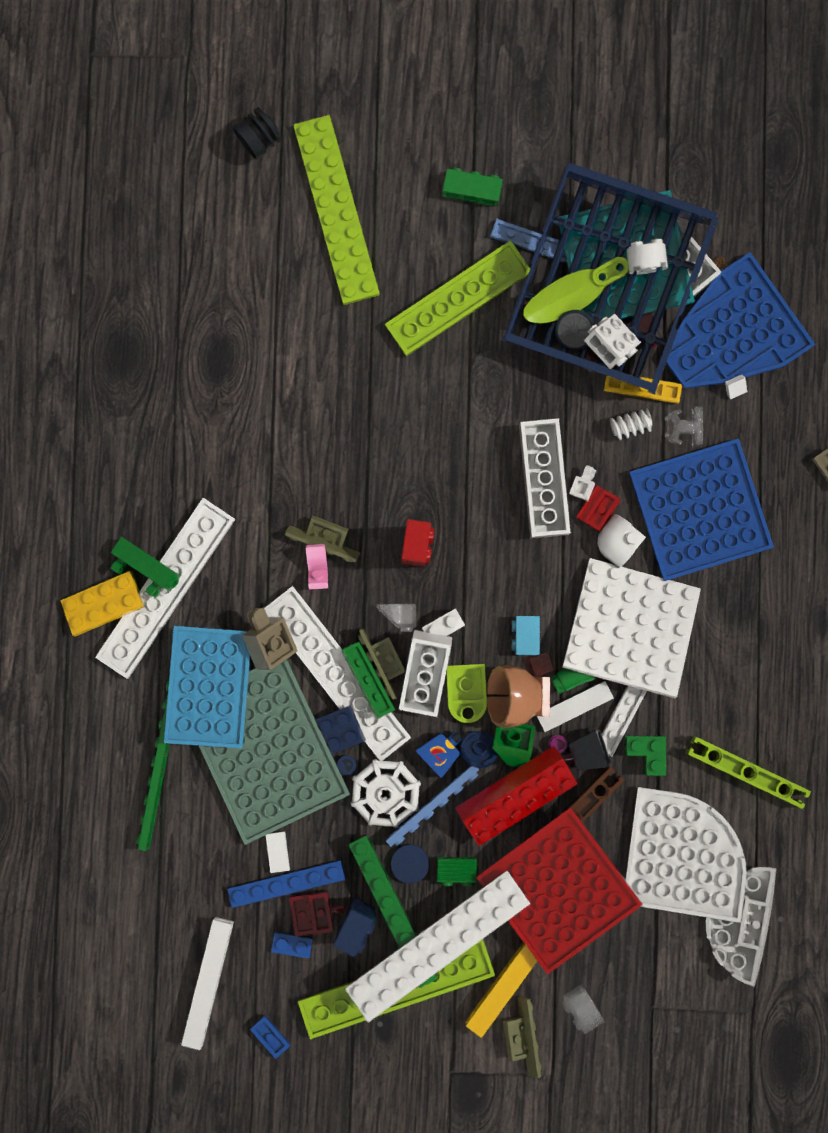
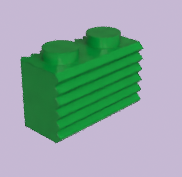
M437 857V882H441L442 886H453V882L461 883V886H472V883L477 882L476 857Z

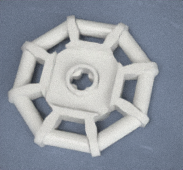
M374 759L371 764L352 778L353 795L351 806L362 815L369 826L378 825L398 828L404 820L419 809L420 780H417L402 761L392 762ZM380 768L394 769L393 775L389 773L381 774ZM375 770L377 775L370 782L364 780ZM399 773L409 782L408 784L404 785L397 778ZM361 786L367 788L366 798H360ZM382 790H389L390 797L387 798L385 796L382 798ZM406 790H411L410 802L405 801ZM367 803L374 810L372 815L363 806ZM402 806L407 808L396 817L395 812ZM387 813L390 814L391 819L377 818V815Z

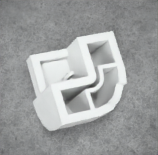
M614 514L599 533L597 544L601 554L611 563L621 568L646 537L626 519Z

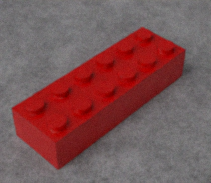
M553 746L460 804L455 809L478 846H480L578 783L563 757Z

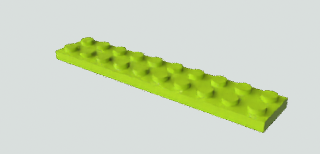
M330 115L293 124L343 305L379 296L380 293Z
M483 939L436 973V980L421 988L417 986L378 1016L495 976ZM353 982L298 1000L310 1039L366 1020L345 989Z

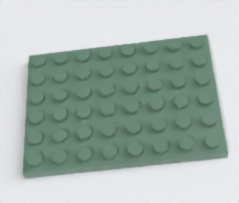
M286 659L272 670H258L255 668L249 671L243 748L199 745L244 845L350 795L288 660Z

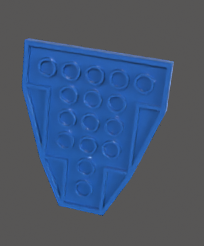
M749 252L721 271V274L713 280L684 318L677 330L678 332L666 365L678 382L682 384L683 389L725 384L726 381L739 375L747 378L782 368L816 344L752 253Z

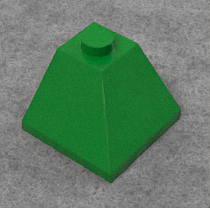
M523 724L512 728H502L496 725L493 749L507 765L519 768L530 761L535 726Z

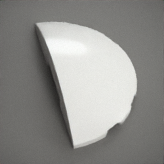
M757 867L746 870L741 923L706 917L707 938L710 940L713 949L712 953L716 960L731 973V976L751 986H755L767 937L775 886V868Z

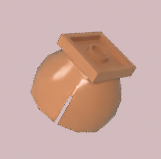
M508 664L500 665L492 670L488 680L487 694L509 695L508 697H487L488 712L495 725L502 728H512L525 724L533 716L550 717V677H533L523 668Z

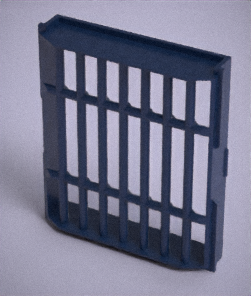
M568 163V166L564 167L542 228L544 231L542 238L538 241L531 260L532 266L528 277L524 278L502 342L508 344L511 342L646 389L648 393L655 395L678 332L675 328L677 321L684 311L690 294L691 283L697 280L719 220L716 217L717 212ZM568 178L580 184L568 218L563 219L555 216ZM588 186L598 191L586 224L583 226L574 223ZM606 192L616 197L604 231L601 232L592 229ZM624 198L633 201L634 204L622 237L618 238L610 234ZM641 205L652 208L641 238L643 244H648L660 211L671 214L662 237V242L665 243L666 249L678 217L689 220L676 257L666 254L667 262L673 264L649 332L645 333L637 330L659 268H656V272L649 273L631 325L627 327L638 339L645 341L633 376L622 373L625 362L620 366L616 364L615 369H610L604 366V362L599 357L596 363L585 360L590 348L589 346L580 350L578 357L568 354V349L563 346L560 351L549 347L557 321L550 322L542 344L531 341L537 323H529L524 338L513 335L524 300L530 301L535 296V294L529 293L528 289L552 223L562 226L564 229L542 290L553 282L571 230L580 232L582 235L567 275L577 271L589 236L600 239L590 269L599 267L607 242L618 245L614 258L623 257L625 249H628L631 243H633L629 241ZM696 223L709 225L696 262L692 263L684 260L683 258ZM682 267L691 270L692 273L668 339L665 340L655 335L679 269ZM637 271L633 274H628L614 313L619 319H621ZM613 283L607 285L601 292L594 314L587 313L597 326L603 319L601 315ZM653 343L664 347L651 383L640 379Z

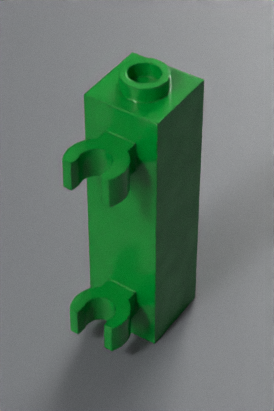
M123 537L119 539L111 551L118 559L112 564L110 569L121 575L125 571L126 565H130L153 581L145 592L154 598L158 597L162 587L171 592L179 582L180 574Z

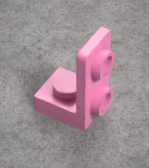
M306 545L309 589L328 588L325 545Z

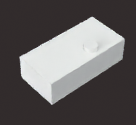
M414 630L399 710L437 717L452 637Z

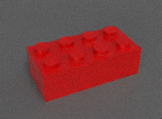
M407 520L402 564L425 567V563L430 562L432 548H429L428 544L432 545L435 529L431 528V523Z

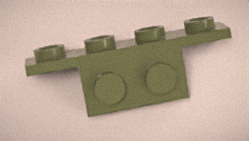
M312 516L307 532L291 525L285 532V535L293 541H301L307 545L324 544L327 554L340 556L347 562H356L360 556V552L343 546L349 529L316 516Z
M360 629L358 638L362 645L366 644L369 650L366 654L370 662L375 663L377 667L375 672L379 680L383 679L386 685L384 689L388 697H392L394 700L397 698V695L389 680L405 673L406 670L389 637L372 645L365 630Z
M519 996L517 1000L520 1017L503 1021L508 1060L513 1062L526 1058L528 1076L541 1078V1063L538 1057L539 1046L536 1041V1026L532 1015L533 1005L529 998Z

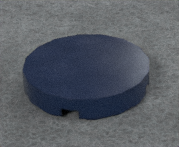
M473 731L468 733L463 738L460 746V752L464 761L476 768L491 766L498 757V754L493 749L494 738L485 732L478 733L479 731Z
M408 844L401 846L394 852L391 859V870L394 876L407 884L417 883L422 880L429 869L428 856L417 845Z

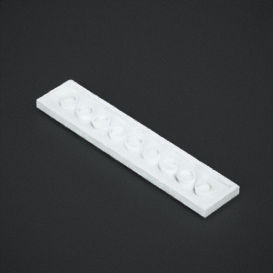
M202 498L160 561L181 575L177 586L171 592L162 587L158 597L154 598L145 592L147 587L153 582L148 578L140 590L145 607L121 618L95 658L129 679L236 519Z
M293 586L264 608L268 617H284L298 650L296 654L338 708L341 709L351 705L365 736L366 744L380 761L384 760L411 738L392 712L376 719L341 652L342 648Z
M505 871L345 989L366 1020L370 1022L523 910L530 902L508 871Z

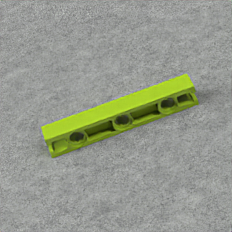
M692 736L690 743L698 742L705 749L701 756L693 753V748L686 749L685 754L796 807L804 808L805 804L799 799L797 802L791 799V795L794 789L801 791L804 797L808 798L811 791L698 737ZM714 750L717 756L715 760L710 761L708 754ZM747 767L751 769L749 777H745L743 774L744 769ZM785 784L787 788L786 792L780 794L779 787L780 785Z

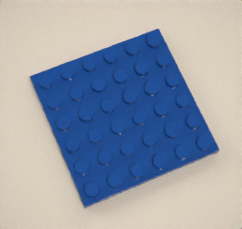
M739 438L629 472L664 581L774 548Z

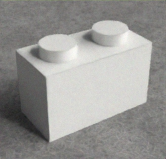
M455 608L422 627V630L427 633L448 636L465 626Z

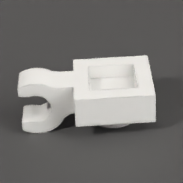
M586 465L582 477L576 476L569 494L588 501L595 486V483L591 480L595 476L596 470Z

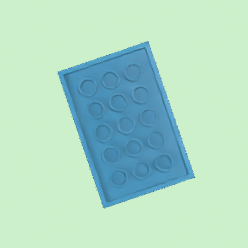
M174 626L164 743L243 748L250 654L242 635L248 631Z

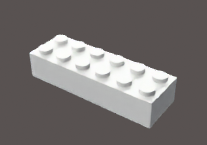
M559 418L520 422L519 431L530 539L569 535L570 523Z

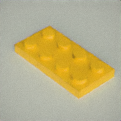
M131 571L60 600L72 636L75 637L145 607Z

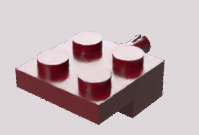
M328 890L289 897L295 937L333 932V915L345 912L344 904L332 906Z

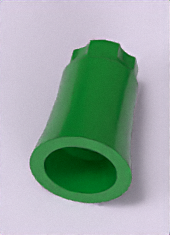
M565 668L559 671L557 675L551 677V680L558 693L561 694L565 690L569 691L581 684L595 680L594 676Z

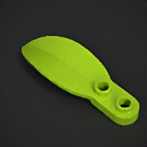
M616 257L596 269L580 270L556 280L528 302L523 311L524 318L532 323H548L557 321L567 311L582 310L592 303L607 285L624 277L629 272L628 261L623 257ZM619 264L623 265V270L621 271L616 270ZM605 274L606 279L600 280L599 276Z

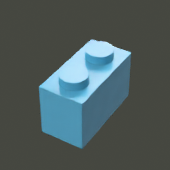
M516 616L515 620H512V632H515V639H512L511 643L512 651H515V655H540V616Z

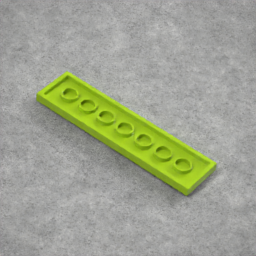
M510 240L387 322L385 326L405 356H408L528 276L530 268Z

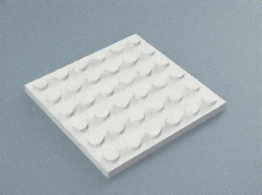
M590 558L562 667L676 698L701 588L672 580L664 581L661 577L624 567L619 568L617 565Z

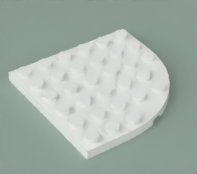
M638 787L626 882L643 903L641 907L741 923L746 885V862L740 841L730 824L714 808L697 798L676 792Z

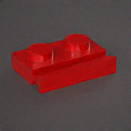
M597 485L591 493L589 500L586 501L576 517L601 532L621 502V499Z

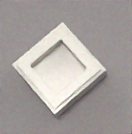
M743 375L725 382L729 399L747 392L746 379Z

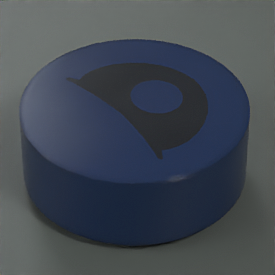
M344 755L338 760L337 767L340 773L349 775L355 771L356 760L352 756Z

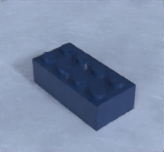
M354 897L337 931L333 946L353 957L356 956L357 952L361 954L366 944L367 934L370 935L375 926L377 915L374 913L375 907Z

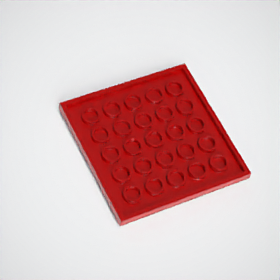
M571 807L476 877L481 885L485 887L505 871H508L530 904L508 921L547 975L643 905Z

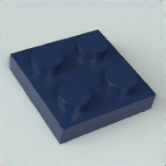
M351 705L315 719L331 754L366 741Z

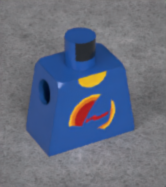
M456 731L448 738L440 733L416 749V752L442 778L459 756L460 752L455 746L463 738Z

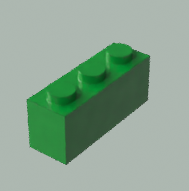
M459 168L447 169L442 196L498 207L503 179L496 175L484 176L476 171L468 173L462 172Z

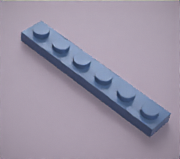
M470 765L387 837L386 842L390 847L393 844L398 846L405 839L404 835L408 831L413 833L420 826L418 823L423 818L428 820L434 814L433 810L437 806L443 807L449 801L448 797L452 793L454 795L458 794L464 788L462 785L467 780L469 782L473 781L478 776L476 772L479 769Z

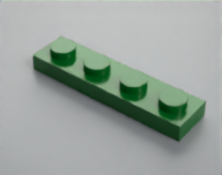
M360 642L344 648L341 652L376 719L393 712L395 708Z

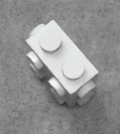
M615 314L609 319L604 317L598 323L599 326L595 324L587 332L589 336L584 340L610 369L616 364L618 366L622 365L627 360V357H632L638 351L636 347L641 343Z

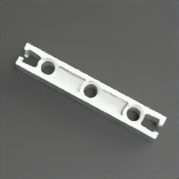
M215 917L212 921L181 1046L201 1050L234 921Z

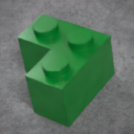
M624 735V755L643 756L644 775L666 776V736Z

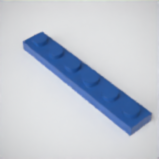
M338 860L228 888L231 906L234 908L345 880L342 862Z

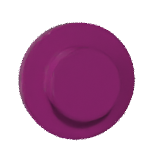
M554 735L548 741V748L555 746L558 752L562 754L567 749V741L561 735Z

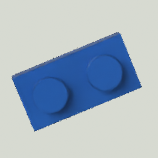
M275 931L271 952L310 958L313 938L306 936L295 937L294 934Z
M266 1015L250 1028L252 1033L275 1059L291 1046V1043Z

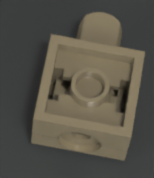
M252 608L248 611L247 618L252 629L243 634L242 637L256 669L272 670L298 651L284 617H268L264 608Z

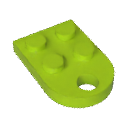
M485 664L447 666V693L450 713L455 719L463 723H472L479 720L487 707ZM467 707L473 710V716L469 719L464 718L462 715L463 710Z

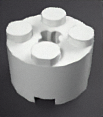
M662 239L651 240L649 244H643L642 241L631 243V246L626 250L630 274H633L635 271H637V275L656 272V268L662 267V270L668 268L666 247Z

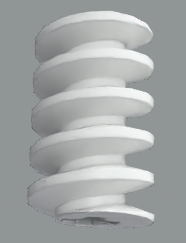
M646 408V412L639 410L638 415L636 412H632L631 418L628 414H624L623 419L621 416H617L616 421L610 418L612 432L619 440H622V434L629 438L630 432L637 436V430L644 434V428H647L649 432L652 429V419L648 408Z

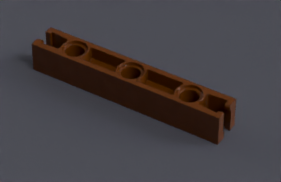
M610 766L606 767L560 814L571 807L583 823L624 782L623 778L617 774L615 776L617 780L610 786H607L603 780L610 772L614 774L616 771ZM598 785H603L604 792L601 795L595 794V788Z

